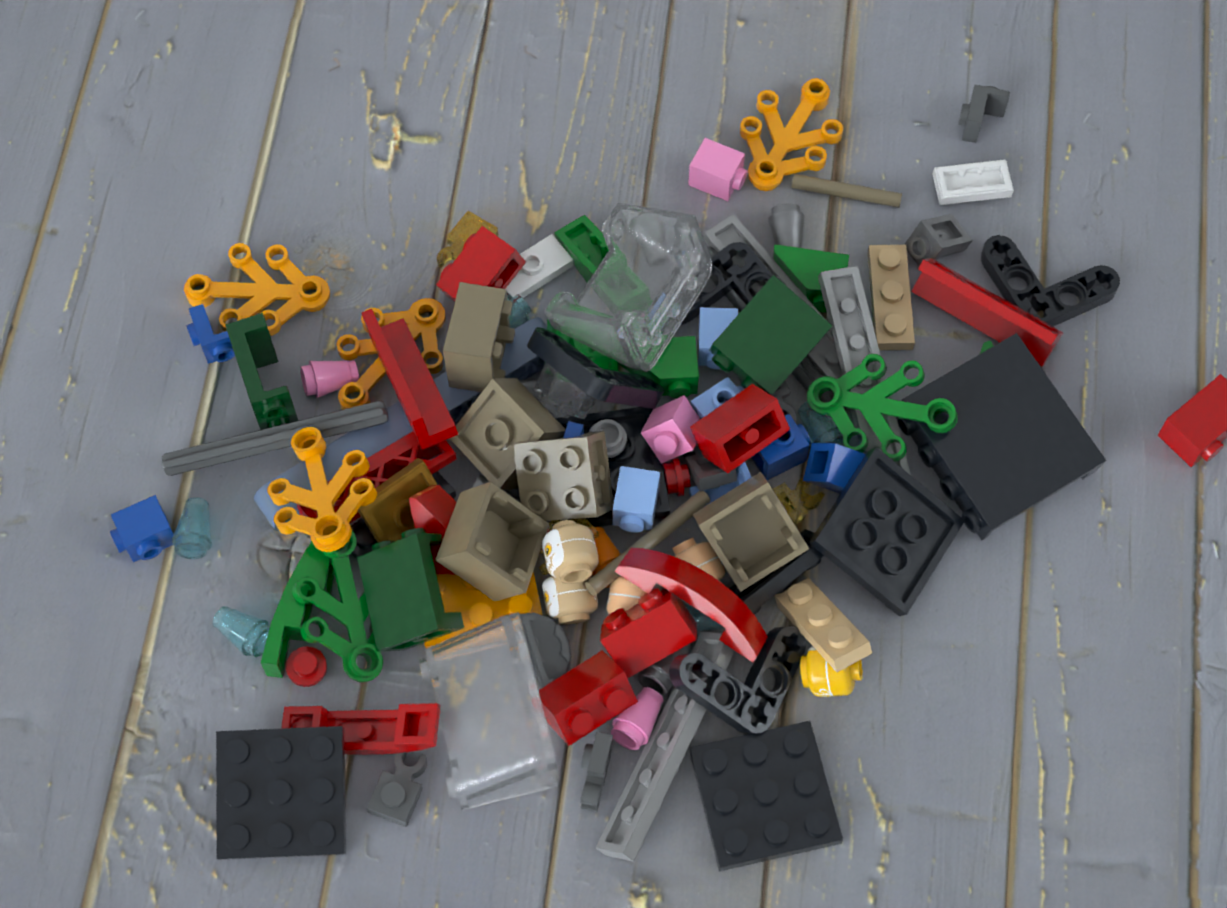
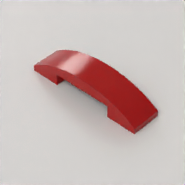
M631 547L615 570L617 574L646 593H650L656 583L723 626L725 629L718 640L751 662H754L768 638L755 615L734 592L712 575L691 563L659 551Z
M438 703L399 704L398 709L346 711H328L323 706H284L281 729L343 726L345 755H380L413 752L436 746L441 706Z

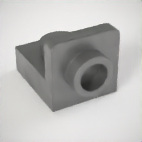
M952 214L921 220L905 244L907 251L920 266L923 259L932 258L937 261L941 256L965 251L973 240Z

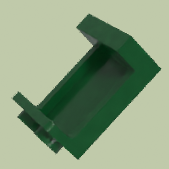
M773 275L714 341L709 351L714 355L711 358L712 361L721 370L728 374L733 371L743 380L741 386L744 389L754 384L770 395H773L816 344L827 334L832 325Z
M263 313L226 324L232 348L260 430L298 421L288 387L281 386L264 391L257 371L258 368L279 362Z
M425 528L407 530L401 533L402 539L376 543L372 545L371 552L357 557L377 652L405 651L464 628L461 612L444 611L430 547L442 543L441 534L426 533Z

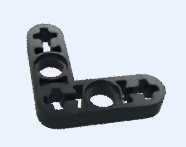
M996 235L987 239L981 253L982 265L1003 298L1030 313L1032 307L1036 312L1043 311L1042 318L1037 314H1033V316L1052 327L1109 302L1114 298L1120 285L1119 275L1113 268L1099 265L1044 289L1016 244L1006 236ZM993 250H996L999 254L1005 253L1004 261L999 255L992 256ZM1011 277H1020L1026 281L1028 287L1024 290H1015L1009 286L1007 280ZM1096 280H1098L1099 283H1108L1107 289H1105L1102 285H1099L1094 288L1092 287L1094 286ZM1062 292L1074 293L1078 297L1079 303L1073 306L1066 305L1060 300L1059 294Z
M735 242L723 248L668 289L662 295L660 309L672 324L684 325L699 315L700 307L709 308L736 287L749 303L753 298L750 294L751 286L759 280L768 281L773 275L747 244ZM738 255L740 258L745 257L744 261L746 264L741 268L738 265H733L732 257ZM720 265L723 266L730 277L725 280L723 274L717 268ZM707 275L716 276L718 278V285L715 290L707 293L699 290L698 284L703 277ZM689 288H692L696 297L700 299L698 302L695 303L692 296L689 295L687 291ZM676 299L680 303L684 302L685 310L681 313L673 310L674 308L671 303Z
M536 327L527 344V347L583 392L597 400L655 409L665 391L662 386L645 376L602 369L563 338L547 329Z
M794 626L775 627L767 634L768 638L754 660L744 683L700 653L680 654L675 657L670 664L669 677L672 684L678 690L737 731L744 734L763 733L771 726L797 671L801 657L805 653L806 640L799 629ZM787 637L785 644L789 647L788 652H783L785 645L781 642V639ZM693 664L691 668L692 673L699 678L707 679L704 682L700 679L688 680L690 673L685 669L686 665ZM767 668L771 669L776 680L775 686L771 691L767 690L762 683V675ZM720 682L724 683L729 694L728 700L724 705H720L714 696L715 687ZM761 698L766 699V702H760ZM749 708H754L752 714L756 717V722H751L752 716L748 713Z

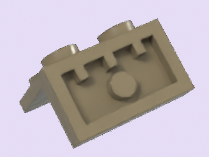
M605 431L588 432L572 438L528 441L514 444L513 449L520 502L544 521L599 517L613 510L614 501Z

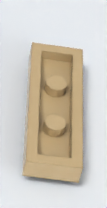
M906 244L869 245L867 254L873 328L879 351L913 350L915 338Z
M809 577L792 585L786 591L774 595L780 611L799 629L800 633L836 672L872 654L869 640Z

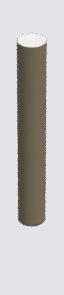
M794 174L791 186L794 189L898 208L902 198V193L799 174Z

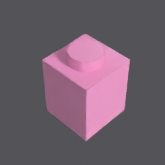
M704 138L689 165L688 185L729 201L734 189L740 191L746 180L748 170L744 169L745 153Z
M684 395L653 409L641 434L662 464L694 450L697 442L690 426L698 422L700 418Z

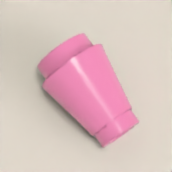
M355 360L309 361V365L300 367L302 385L306 396L315 395L316 398L340 390L345 384L356 382L359 379Z
M649 687L642 688L641 692L636 695L638 702L618 714L612 721L613 729L611 730V735H613V739L621 746L630 750H638L641 745L648 743L664 701L660 693Z

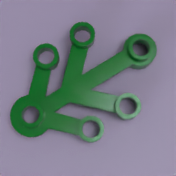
M878 354L867 355L863 359L862 364L838 379L824 376L811 383L807 391L809 406L820 415H830L843 435L845 447L861 453L868 447V438L863 430L854 427L844 408L861 411L880 440L882 452L894 462L900 461L905 457L907 447L903 439L893 433L882 415L925 422L932 431L937 433H946L952 430L957 423L958 415L956 409L947 399L937 398L930 401L926 406L887 399L905 386L916 387L924 381L925 372L917 361L905 362L898 372L863 394L849 391L867 378L871 380L881 379L887 371L884 359ZM875 361L881 363L878 371L869 372L867 370L870 363ZM915 368L919 370L916 378L907 379L905 377L909 369ZM827 391L834 393L831 401H821L823 393ZM941 412L947 413L949 415L947 422L943 424L935 422L937 414ZM853 436H862V442L859 446L852 447L849 445V441ZM891 443L901 444V449L896 454H890L887 452L888 446Z
M352 531L349 541L341 547L340 551L323 552L332 559L340 601L321 589L318 582L312 577H303L293 585L292 594L296 601L303 604L311 602L347 628L349 641L345 640L328 629V624L323 618L312 617L301 626L303 639L309 643L320 642L343 658L344 671L352 680L369 682L381 673L383 657L380 651L377 652L373 631L368 639L365 633L364 622L369 615L364 591L358 599L349 560V554L354 551L357 542L356 536ZM301 584H307L311 587L312 594L310 597H306L301 593ZM311 623L319 626V637H315L310 633L309 625ZM357 656H363L366 659V669H361L357 666Z

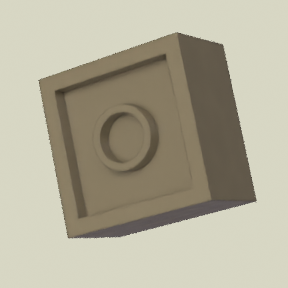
M459 283L443 348L449 387L482 392L492 378H505L506 372L501 369L506 343H513L515 337V329L510 328L509 320L513 305L511 301L507 300L506 289Z
M492 378L456 425L458 435L449 439L489 482H492L502 490L519 489L513 449L514 444L528 441L561 439L566 429L517 378Z
M761 472L693 514L698 526L740 592L809 550L808 545Z
M488 482L460 492L435 561L493 601L520 595L527 591L549 523L498 486Z

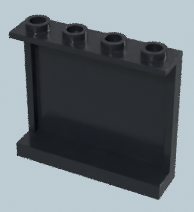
M1017 333L901 400L925 406L937 398L949 400L954 405L958 415L957 423L952 430L946 433H937L932 431L925 422L896 417L901 431L907 436L910 435L918 446V454L922 462L928 468L932 467L939 477L943 493L948 499L954 500L963 512L962 518L965 520L966 527L972 533H977L981 540L986 539L995 529L1078 479L1082 478L1083 480L1095 473L1107 461ZM941 412L936 415L935 422L943 424L947 422L949 415Z

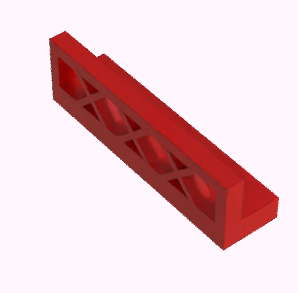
M932 258L923 259L918 268L922 273L911 290L912 293L998 342H1002L1017 333L1040 366L1046 364L1063 332Z
M372 309L362 312L361 314L373 346L421 449H426L458 435L453 419L404 318L380 327Z
M412 431L367 458L370 464L369 470L360 477L352 478L333 505L335 513L350 495L352 483L358 479L367 478L377 488L417 458L423 460L430 473L433 474L457 460L456 453L446 440L422 450ZM297 504L300 515L313 519L318 517L317 510ZM358 511L353 516L349 524L361 517Z

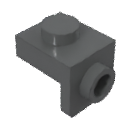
M974 85L970 104L963 103L958 125L965 126L962 140L977 142L984 114L1004 117L1010 96L1009 91L1001 90L994 86Z

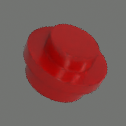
M676 457L671 459L670 463L662 465L667 494L676 493L677 497L684 496V488L691 486L687 464L680 465L679 459Z
M304 646L294 650L286 661V672L289 679L294 684L302 687L316 685L324 678L327 671L325 656L320 650L311 646Z

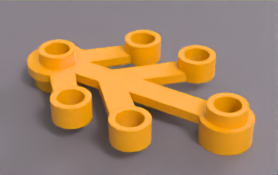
M813 78L804 83L801 89V102L785 128L777 110L778 95L772 90H763L758 94L756 107L763 114L774 143L769 154H767L760 138L762 131L760 119L748 116L741 121L740 135L746 140L753 158L748 167V178L758 190L771 191L781 184L783 177L806 170L819 171L823 169L826 164L827 153L824 148L815 145L823 143L836 144L841 140L843 125L835 119L826 120L822 124L821 129L800 133L812 112L823 110L828 105L830 89L822 79ZM769 100L773 103L770 105H766L762 103V101ZM748 126L755 127L756 130L748 131L745 128ZM833 129L837 133L829 134L826 130ZM809 147L805 152V156L783 160L787 152ZM818 156L821 160L813 161L810 157ZM761 170H770L772 172L764 173Z
M237 243L232 245L228 251L230 262L235 268L241 269L254 283L213 282L206 275L195 274L189 277L184 285L186 298L194 307L201 304L207 307L214 302L216 297L250 299L237 310L229 308L220 314L219 322L224 332L227 331L225 323L228 319L236 318L242 320L261 312L264 315L265 321L275 320L273 325L267 326L270 336H273L280 331L284 323L301 310L308 312L319 311L325 307L330 298L328 283L319 276H305L290 261L287 249L279 244L272 245L266 250V260L271 269L280 270L291 284H277L253 259L249 246L244 243ZM239 253L246 254V256L242 259L235 258V256ZM277 254L283 255V258L280 260H272V257ZM205 285L201 290H193L197 286ZM311 289H316V290H317V291H316L315 293H313V294H310V295H309V294H305V292L308 291V290H311ZM275 300H289L276 311L264 310Z
M423 298L414 302L407 311L382 313L378 308H368L365 310H373L375 317L380 319L378 321L380 327L404 318L414 341L420 335L422 336L424 351L421 355L426 362L428 358L432 357L438 359V362L433 365L426 364L430 374H436L442 370L444 362L442 353L438 350L436 332L444 325L446 314L440 302L431 298ZM425 312L433 313L430 317L427 318L420 316L422 313ZM361 315L363 328L366 332H368L363 317ZM351 334L341 336L336 344L339 356L347 361L354 360L358 356L377 354L371 339L358 340L356 336ZM347 344L355 345L351 351H344L342 348ZM379 357L356 382H349L341 387L338 393V400L342 410L370 403L369 392L386 374ZM350 393H360L355 399L347 398V395Z
M306 427L293 435L291 446L297 457L306 463L312 491L292 485L285 478H278L269 484L267 492L276 505L282 506L292 502L317 510L318 517L313 519L298 515L292 507H284L274 515V523L282 534L289 535L298 531L310 535L314 546L318 550L332 552L340 549L349 541L352 534L349 522L360 506H367L375 501L377 491L371 480L367 478L356 480L350 486V495L335 513L333 505L353 477L364 475L369 470L370 464L364 452L360 450L350 451L343 457L342 466L328 484L322 458L325 455L326 442L317 428Z

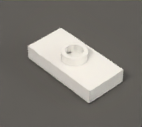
M1006 159L934 167L932 174L939 205L1012 197L1014 191Z
M553 234L520 253L526 263L506 287L507 298L514 305L574 266L573 258Z

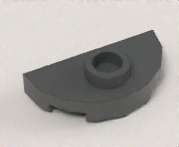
M534 612L518 614V622L541 689L566 673L571 659L570 642L563 628L549 617Z

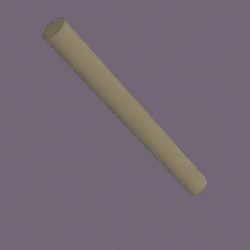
M699 490L585 583L588 592L596 596L620 576L615 570L631 547L652 550L693 517L695 512L710 503L708 494L705 491Z

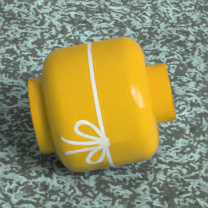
M813 646L810 647L807 655H802L801 657L802 684L804 688H810L812 694L816 697L848 696L854 690L855 681H860L863 678L862 660L836 672Z

